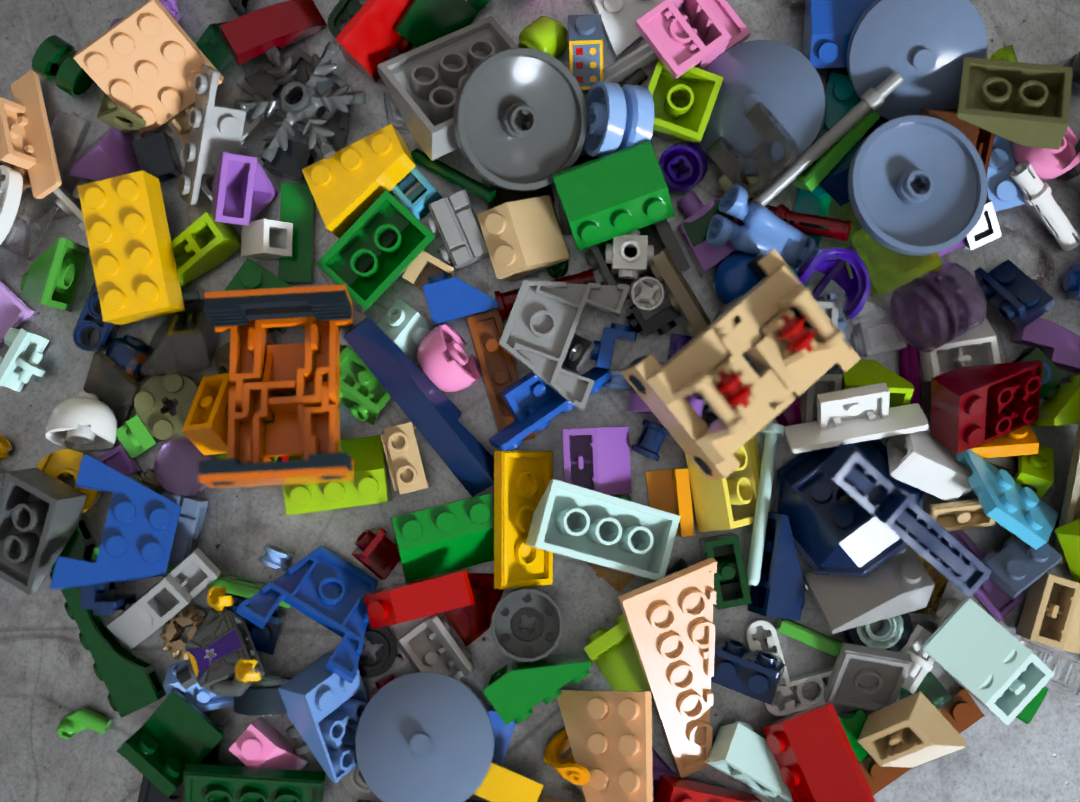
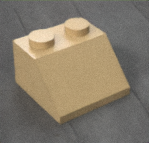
M550 195L506 202L477 214L494 272L498 279L513 282L571 259L552 196Z

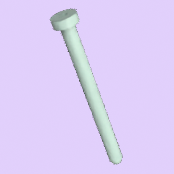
M769 423V427L760 432L765 435L746 574L748 585L757 586L760 582L778 438L783 437L785 431L784 426Z

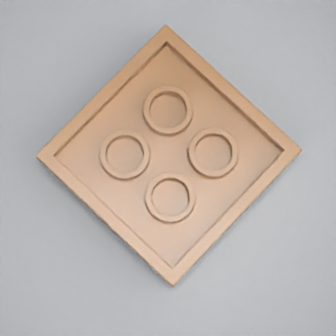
M159 0L146 1L79 50L73 57L116 106L125 108L147 122L144 128L139 129L141 134L150 130H156L196 101L197 94L194 90V81L197 73H200L202 65L216 69ZM220 73L218 85H220L223 82L224 78Z

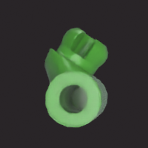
M80 708L61 718L60 724L57 726V733L61 738L70 739L74 734L88 728L104 735L110 726L111 719L87 708Z

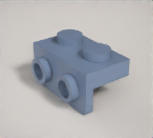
M1012 535L1002 546V551L998 554L995 551L990 552L981 562L992 571L986 580L989 578L993 580L1006 594L1014 599L1055 567L1063 556L1048 543H1045L1038 549H1034L1016 535Z

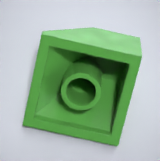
M62 237L58 238L30 265L29 271L24 274L20 285L22 291L20 298L71 312L90 251L89 248Z

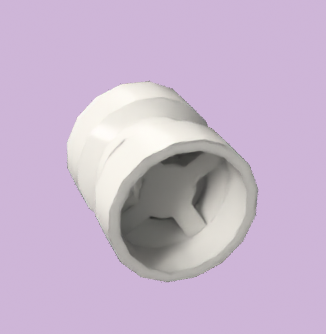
M651 276L638 277L630 285V300L642 310H653L664 299L665 291L663 285Z

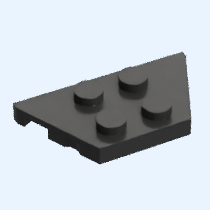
M297 48L285 54L282 59L284 61L286 57H292L291 71L296 68L298 69L295 81L303 83L308 79L305 68L312 70V57L301 48ZM270 62L263 65V69L247 77L241 76L235 81L237 86L251 96L253 92H258L268 98L269 91L278 98L284 86L273 84L278 78L266 73L267 69L273 68ZM333 72L324 75V77L329 79L328 81L317 84V92L324 94L331 86H333V92L348 83ZM352 86L349 87L347 93L354 92ZM346 104L349 109L347 113L333 106L332 113H330L322 106L318 108V113L315 115L316 118L327 120L321 126L334 131L335 134L327 137L336 152L344 148L352 104ZM276 110L274 113L283 119V113L280 110ZM298 121L292 127L303 133L305 124Z

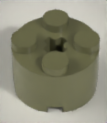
M166 372L151 377L142 385L134 398L136 415L140 416L153 437L160 440H188L182 432V428L198 390L200 380L184 374ZM172 401H178L179 403L175 407L177 413L171 412Z

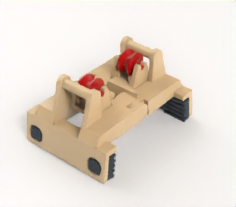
M775 248L762 251L747 263V266L760 282L707 327V330L701 331L661 366L656 358L649 354L635 359L620 372L707 480L725 479L741 464L733 454L795 400V396H800L828 370L846 372L861 359L844 338V333L837 329L812 297V292L808 287H804ZM743 353L746 354L759 371L757 374L742 356ZM699 391L719 418L708 427L685 399V396Z

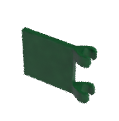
M412 0L394 31L415 48H418L471 25L478 12L491 0H467V2L465 0Z

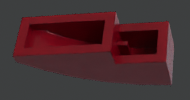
M289 0L258 9L220 25L221 37L237 64L240 65L264 53L273 46L277 47L279 51L326 28L327 24L313 0Z

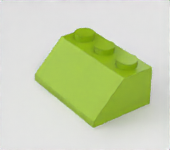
M381 436L340 440V453L346 452V454L354 459V481L283 485L286 516L392 501L389 469ZM290 456L288 461H296L298 458Z

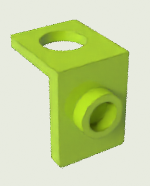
M1040 444L1038 454L1018 456V473L1013 478L1020 485L1028 484L1034 486L1037 489L1035 493L1039 499L1043 497L1054 483L1053 449Z

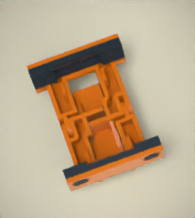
M346 284L205 292L203 311L208 316V320H210L216 332H230L229 381L232 386L229 388L227 459L199 460V483L210 488L354 481V459L346 454V452L340 453V408L338 407L340 405V325H353V303ZM305 326V343L275 345L269 328ZM296 394V396L274 397V395ZM273 413H274V423H266V435H265V421H273ZM282 456L283 461L273 462L270 457ZM290 456L298 458L296 461H288Z

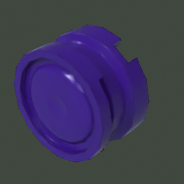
M680 142L667 148L661 154L658 162L668 189L674 192H686L693 189L704 179L708 167L705 153L699 146L691 142Z

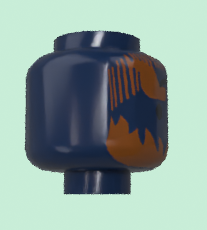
M125 334L124 338L113 339L101 362L104 369L109 371L107 378L122 386H126L128 381L132 383L141 382L153 361V355L148 351L150 346Z

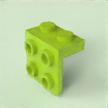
M621 614L616 618L617 625L606 632L603 628L592 634L587 639L589 644L584 647V650L589 658L595 662L613 691H649L624 614Z

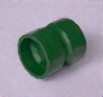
M57 35L45 39L36 50L32 60V70L50 83L56 82L58 88L72 97H81L94 83L93 79L74 60L73 57L78 51H75L71 44Z

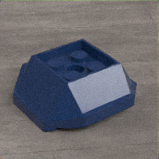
M875 439L846 444L923 509L925 492L890 476L887 447L881 440ZM838 446L800 453L777 470L773 512L788 515L796 551L816 575L833 574L865 577L907 546L856 501L849 506L841 505L838 502L842 496L847 494L819 471L820 467Z

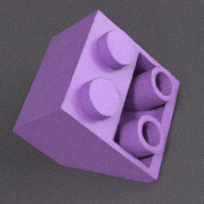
M629 427L562 429L564 482L607 495L632 494Z

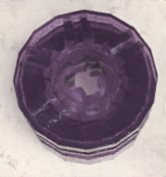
M943 263L921 277H917L911 282L900 286L894 290L890 299L891 313L899 332L911 346L923 352H932L954 340L955 337H959L981 325L986 317V300L982 288L976 278L966 268L956 263Z

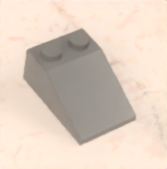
M905 546L865 577L833 574L816 575L813 570L803 577L832 634L927 608L935 585L918 555L909 546Z

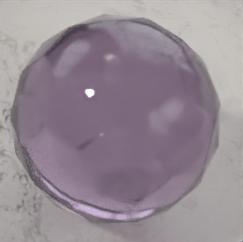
M187 437L169 440L159 448L155 456L154 474L159 485L169 493L178 496H190L201 492L207 487L199 483V460H213L214 456L203 455Z

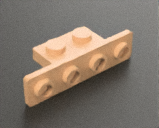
M30 70L11 84L13 102L0 97V160L27 169L33 197L42 199L59 188L62 181L39 75Z

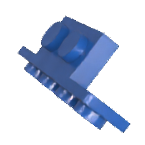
M595 367L582 375L595 381L590 395L601 390L603 383L611 378L608 371ZM530 372L500 392L514 422L488 440L493 447L501 451L515 449L523 442L524 437L532 432L546 428L552 418L559 413L572 410L575 406L533 372Z

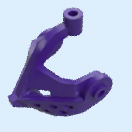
M850 245L847 249L838 247L828 248L809 258L808 261L800 266L796 276L802 284L810 278L814 270L825 274L811 294L814 299H818L825 287L833 280L846 293L847 301L843 308L845 316L853 319L862 311L870 293V276L855 247ZM846 262H848L851 267L853 274L852 279L850 278V275L848 273Z

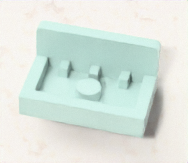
M401 299L396 300L377 324L413 362L417 359V348L421 340L436 328Z

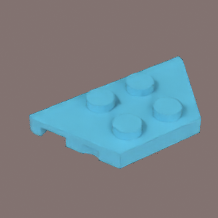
M971 449L959 454L955 453L958 462L964 463L971 468L973 474L967 480L977 494L987 516L1034 549H1038L1047 543L1059 517L1056 510L1040 500L1031 488L1022 487L1014 481L1007 471L997 469Z

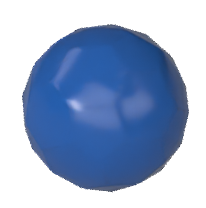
M741 251L734 252L717 265L713 278V288L722 304L726 305L734 299L745 295L760 282L747 266V263L755 258L756 255Z

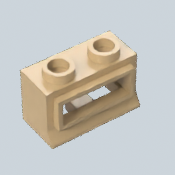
M412 422L384 428V434L380 435L394 491L398 490L399 495L431 487L430 480L427 481L414 432V429L417 428Z

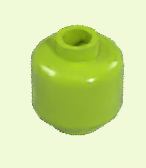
M541 16L520 32L518 47L536 49L557 59L567 50L568 43L566 37L568 33L565 26L559 20H554L548 16Z

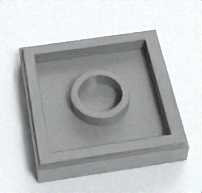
M843 643L823 694L825 703L877 711L895 703L912 665L911 655Z

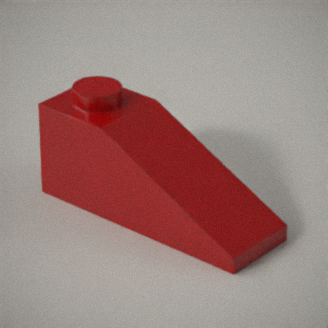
M467 570L392 585L363 596L372 629L399 624L475 604Z

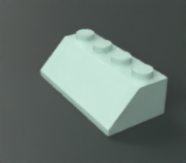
M551 479L534 511L525 545L656 581L664 578L666 575L680 516Z

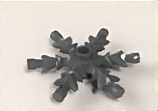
M328 42L321 58L316 53L313 54L312 70L305 68L308 79L303 83L295 81L298 69L296 68L291 71L292 57L288 56L283 61L277 47L273 46L265 51V55L273 68L267 69L266 73L278 78L273 84L284 86L280 97L276 98L269 91L268 98L258 92H253L254 100L242 99L234 101L235 108H241L247 112L253 111L251 114L252 120L260 117L265 112H267V118L272 116L276 110H280L283 113V120L271 124L276 129L268 132L262 138V140L269 141V143L259 156L267 162H272L279 146L283 151L287 150L288 134L294 137L292 125L298 121L305 124L302 136L309 133L308 148L312 149L317 144L324 159L332 158L336 151L327 137L333 136L335 133L331 129L321 126L327 120L316 118L315 115L318 113V108L324 106L332 113L333 106L347 113L349 109L346 104H366L365 91L359 90L347 93L350 87L348 84L340 87L335 92H333V86L328 88L324 94L317 92V84L329 80L324 75L337 68V64L330 63L340 50L336 44Z

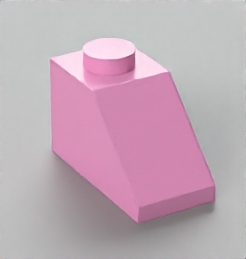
M261 716L253 721L228 749L247 767L301 770L309 761L303 754L297 756L294 752V746Z

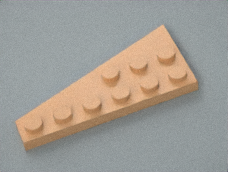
M712 557L618 597L648 689L651 691L652 701L675 770L680 778L710 766L707 760L712 749L713 727L710 725V706H713V693L711 692V677L714 676L715 655L713 604H716L714 573H717V561Z
M561 690L562 693L557 697L574 761L587 768L590 772L588 783L581 785L586 802H653L651 691Z

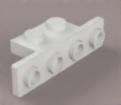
M886 382L817 394V421L790 425L784 429L792 453H801L839 446L841 442L846 445L928 430L929 422L918 403L889 408L890 390Z

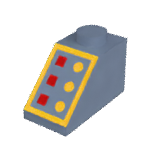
M601 14L568 15L567 43L569 70L578 81L583 94H588L590 87L596 81H603Z

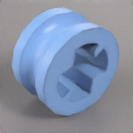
M608 371L611 378L607 383H604V388L634 390L620 373L621 371Z
M265 544L263 549L266 553L264 556H260L259 561L271 568L287 571L289 567L286 563L294 555L279 547Z

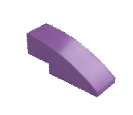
M1041 317L1023 329L1014 324L1010 339L1011 343L1030 348L1038 347L1059 369L1080 374V336Z

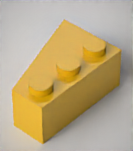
M389 124L337 151L332 158H323L302 169V172L326 228L340 239L346 232V229L385 190L390 192L416 165L404 138L392 124Z

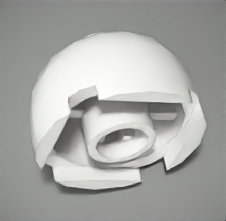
M79 393L77 397H70L60 401L51 411L46 425V439L56 445L69 449L72 448V443L85 445L83 451L87 452L111 450L117 438V420L114 411L107 404L99 401L97 395Z

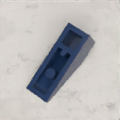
M769 512L760 582L757 586L751 585L750 597L752 603L748 604V611L765 617L800 621L805 603V583L788 515Z

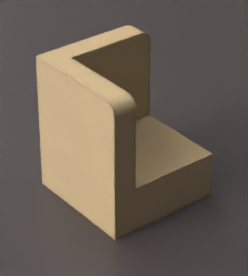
M423 251L407 267L402 278L424 292L423 285L429 284L428 277L447 273L448 278H452L456 271L453 267Z

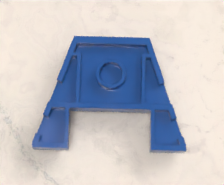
M83 454L76 487L112 494L102 540L95 563L58 556L50 589L62 590L70 587L91 586L107 582L166 576L181 506L95 458Z
M319 546L287 569L285 574L262 587L260 592L250 599L241 602L236 613L263 629L279 604L284 601L343 638L328 660L325 668L352 683L357 675L359 658L363 649L364 636L369 621L363 596L375 592L378 581L324 547Z

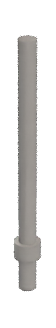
M894 71L875 89L870 88L860 97V103L749 203L756 202L766 206L870 111L874 113L885 103L883 99L904 81L900 74Z

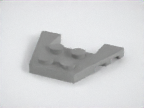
M523 280L499 341V346L577 409L584 411L595 381L562 369L564 360L585 306L588 305L619 317L630 286L626 284H568L567 282Z

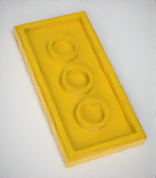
M494 451L495 589L553 585V553L525 545L534 511L551 479H553V451Z

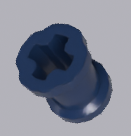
M644 419L642 422L644 426L637 444L632 445L631 450L659 461L660 456L658 452L665 436L670 433L665 427Z

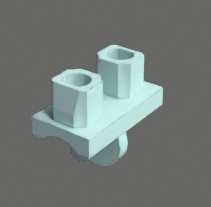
M12 327L9 328L4 336V343L10 346L5 357L0 356V386L20 392L33 374L43 377L46 370L38 364L44 356L42 353L50 340L23 328L20 330Z

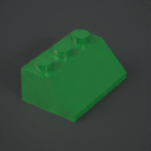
M650 140L552 174L570 233L578 251L675 216L668 187Z
M385 190L323 255L316 265L337 285L346 284L350 297L367 311L436 236Z
M484 493L390 517L406 583L494 560V501L492 493Z

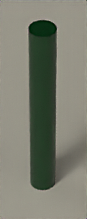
M419 149L412 151L411 156L418 165L489 203L495 199L496 191L437 159L431 161L426 153Z

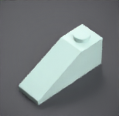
M741 721L720 726L707 763L771 802H794L787 785L781 778L780 768L773 752L767 745L766 739L756 734L751 725Z

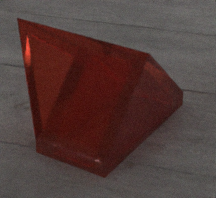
M467 573L475 604L444 612L465 646L470 645L490 628L493 612L504 589L494 588V574Z

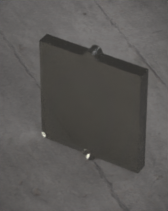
M98 350L94 353L83 390L86 393L97 395L99 397L98 400L107 404L114 411L115 417L125 424L131 416L134 398L139 392L141 384L126 373L120 364L117 365Z

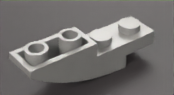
M197 548L106 627L130 651L189 604L196 595L212 583L222 572Z

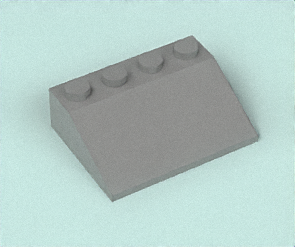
M492 16L377 65V70L410 133L431 161L459 148L453 124L454 105L459 88L468 73L479 62L492 54L519 48Z

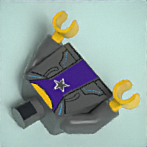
M211 587L207 593V602L210 605L207 615L194 634V637L185 646L190 664L176 671V677L184 689H188L198 683L201 688L217 696L240 697L251 683L259 681L260 677L265 675L245 620L232 611L227 610V607L234 604V599L231 595L224 596L227 587Z

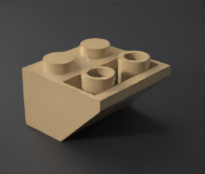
M1048 573L1029 586L1015 634L1031 641L1080 654V583Z
M921 691L870 713L857 740L880 766L908 768L916 767L964 748L967 744L966 740Z

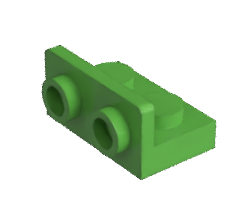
M346 346L340 353V403L349 408L351 414L356 419L363 422L367 421L374 425L379 414L392 397L357 353Z

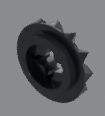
M367 623L365 632L367 641H370L372 645L383 644V646L375 652L377 663L369 654L360 655L358 669L363 677H377L387 672L393 665L397 655L396 639L387 627L372 629L371 623ZM366 639L364 640L363 649L366 647Z

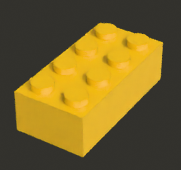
M141 170L77 186L103 321L124 325L185 311L159 178Z

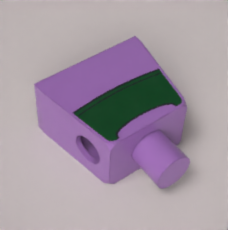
M691 191L677 202L688 217L679 224L677 231L697 271L702 276L719 264L725 257L736 251L729 240L720 247H714L707 243L706 235L712 217L715 214H719L728 218L734 224L742 226L744 223L740 219L718 210V205L721 201V198L718 196L704 206L695 192Z

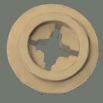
M185 606L163 625V630L159 637L163 639L165 645L163 649L168 651L172 658L189 660L185 649L186 643L194 637L206 614L196 607ZM180 626H193L187 634L189 640H177L182 632Z

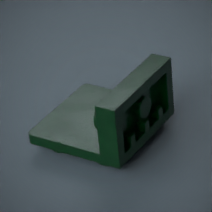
M174 690L143 726L121 745L117 752L169 798L184 782L185 764H200L225 736V733L178 690Z

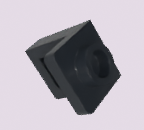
M634 304L626 309L629 316L625 318L634 333L638 334L640 332L643 337H647L655 331L662 335L677 326L674 319L681 316V314L675 310L673 305H670L645 320Z

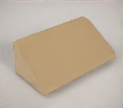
M979 499L931 504L925 511L947 531L996 525V521L985 514Z

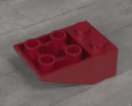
M1034 360L958 367L933 377L931 380L930 436L954 453L959 454L1039 419L1043 362Z

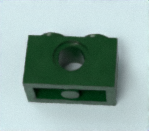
M729 533L700 539L703 560L712 557L717 561V573H714L716 604H713V606L720 610L751 604L739 536Z

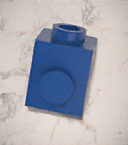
M611 323L610 328L604 327L601 341L594 340L595 347L591 353L590 360L596 361L595 368L608 371L611 365L615 340L634 343L637 333L630 332V326L618 323Z

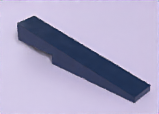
M369 316L348 330L343 336L469 494L473 497L494 485V457L458 421L462 412Z
M841 442L820 467V472L969 598L972 597L992 573L985 564L909 496L896 488L860 454Z

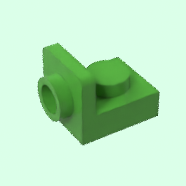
M138 414L117 429L116 437L131 458L138 457L162 441L151 435Z

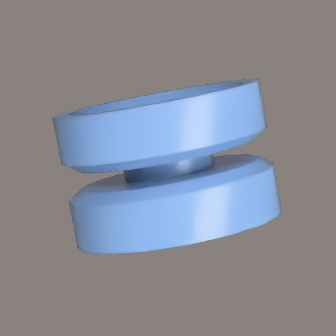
M596 81L590 87L585 99L588 127L583 147L587 155L602 157L643 141L651 140L654 125V102L652 94L646 86L625 84L621 87L618 83Z

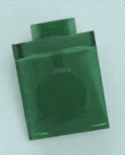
M227 22L210 24L196 43L197 47L220 74L233 58L221 37L220 25Z

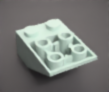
M968 596L921 646L935 662L986 710L1007 726L1055 675L1033 652Z

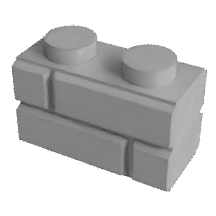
M461 190L428 205L432 214L426 216V219L433 234L435 235L439 232L445 244L440 246L439 249L446 264L453 263L455 269L460 270L490 257L479 220L466 190Z

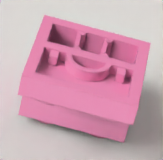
M664 0L637 19L634 25L674 79H677L692 67L704 70L720 54L742 43L751 34L726 0Z

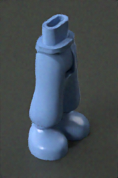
M738 184L733 185L725 193L719 202L718 210L740 219L744 225L734 224L728 218L715 214L709 223L706 235L707 243L714 247H720L729 240L736 250L756 256L762 251L775 248L786 264L797 271L809 258L825 250L816 245L813 238L808 237L802 231L788 224L762 204L756 202L747 203V190Z

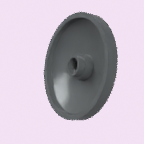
M515 48L488 56L468 73L456 97L453 124L457 144L464 159L480 177L504 189L525 191L539 189L554 183L552 174L569 169L574 165L585 143L588 113L582 89L574 75L563 63L553 56L536 49Z

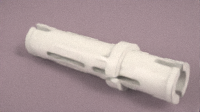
M1030 162L1020 163L1014 167L1013 171L1010 172V176L1024 194L1023 200L1026 204L1035 209L1063 251H1070L1079 245L1078 242H1080V235L1051 195L1052 189L1050 186L1040 180Z

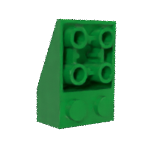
M586 651L548 655L534 662L513 659L485 678L482 691L505 725H508L513 720L516 724H519L533 713L532 707L541 701L544 704H548L562 693L560 688L571 681L574 685L590 674L588 669L593 666L592 660Z

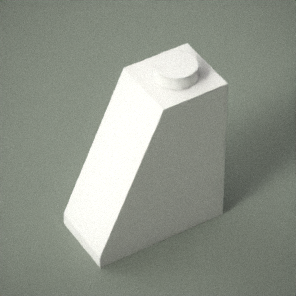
M918 431L896 435L886 442L890 476L947 502H955L960 496H965L971 491L972 487L967 480L973 474L971 468L964 463L958 462L952 450L931 437L927 432Z

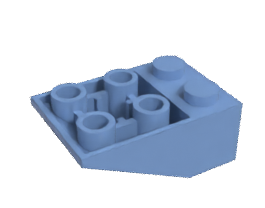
M327 652L280 686L278 690L287 710L288 718L333 783H337L358 765L355 750L356 731L362 712L369 700L359 669L353 682L349 683L325 668L333 654Z

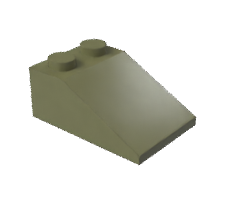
M964 57L957 118L1021 146L1059 150L1069 125L1073 67Z

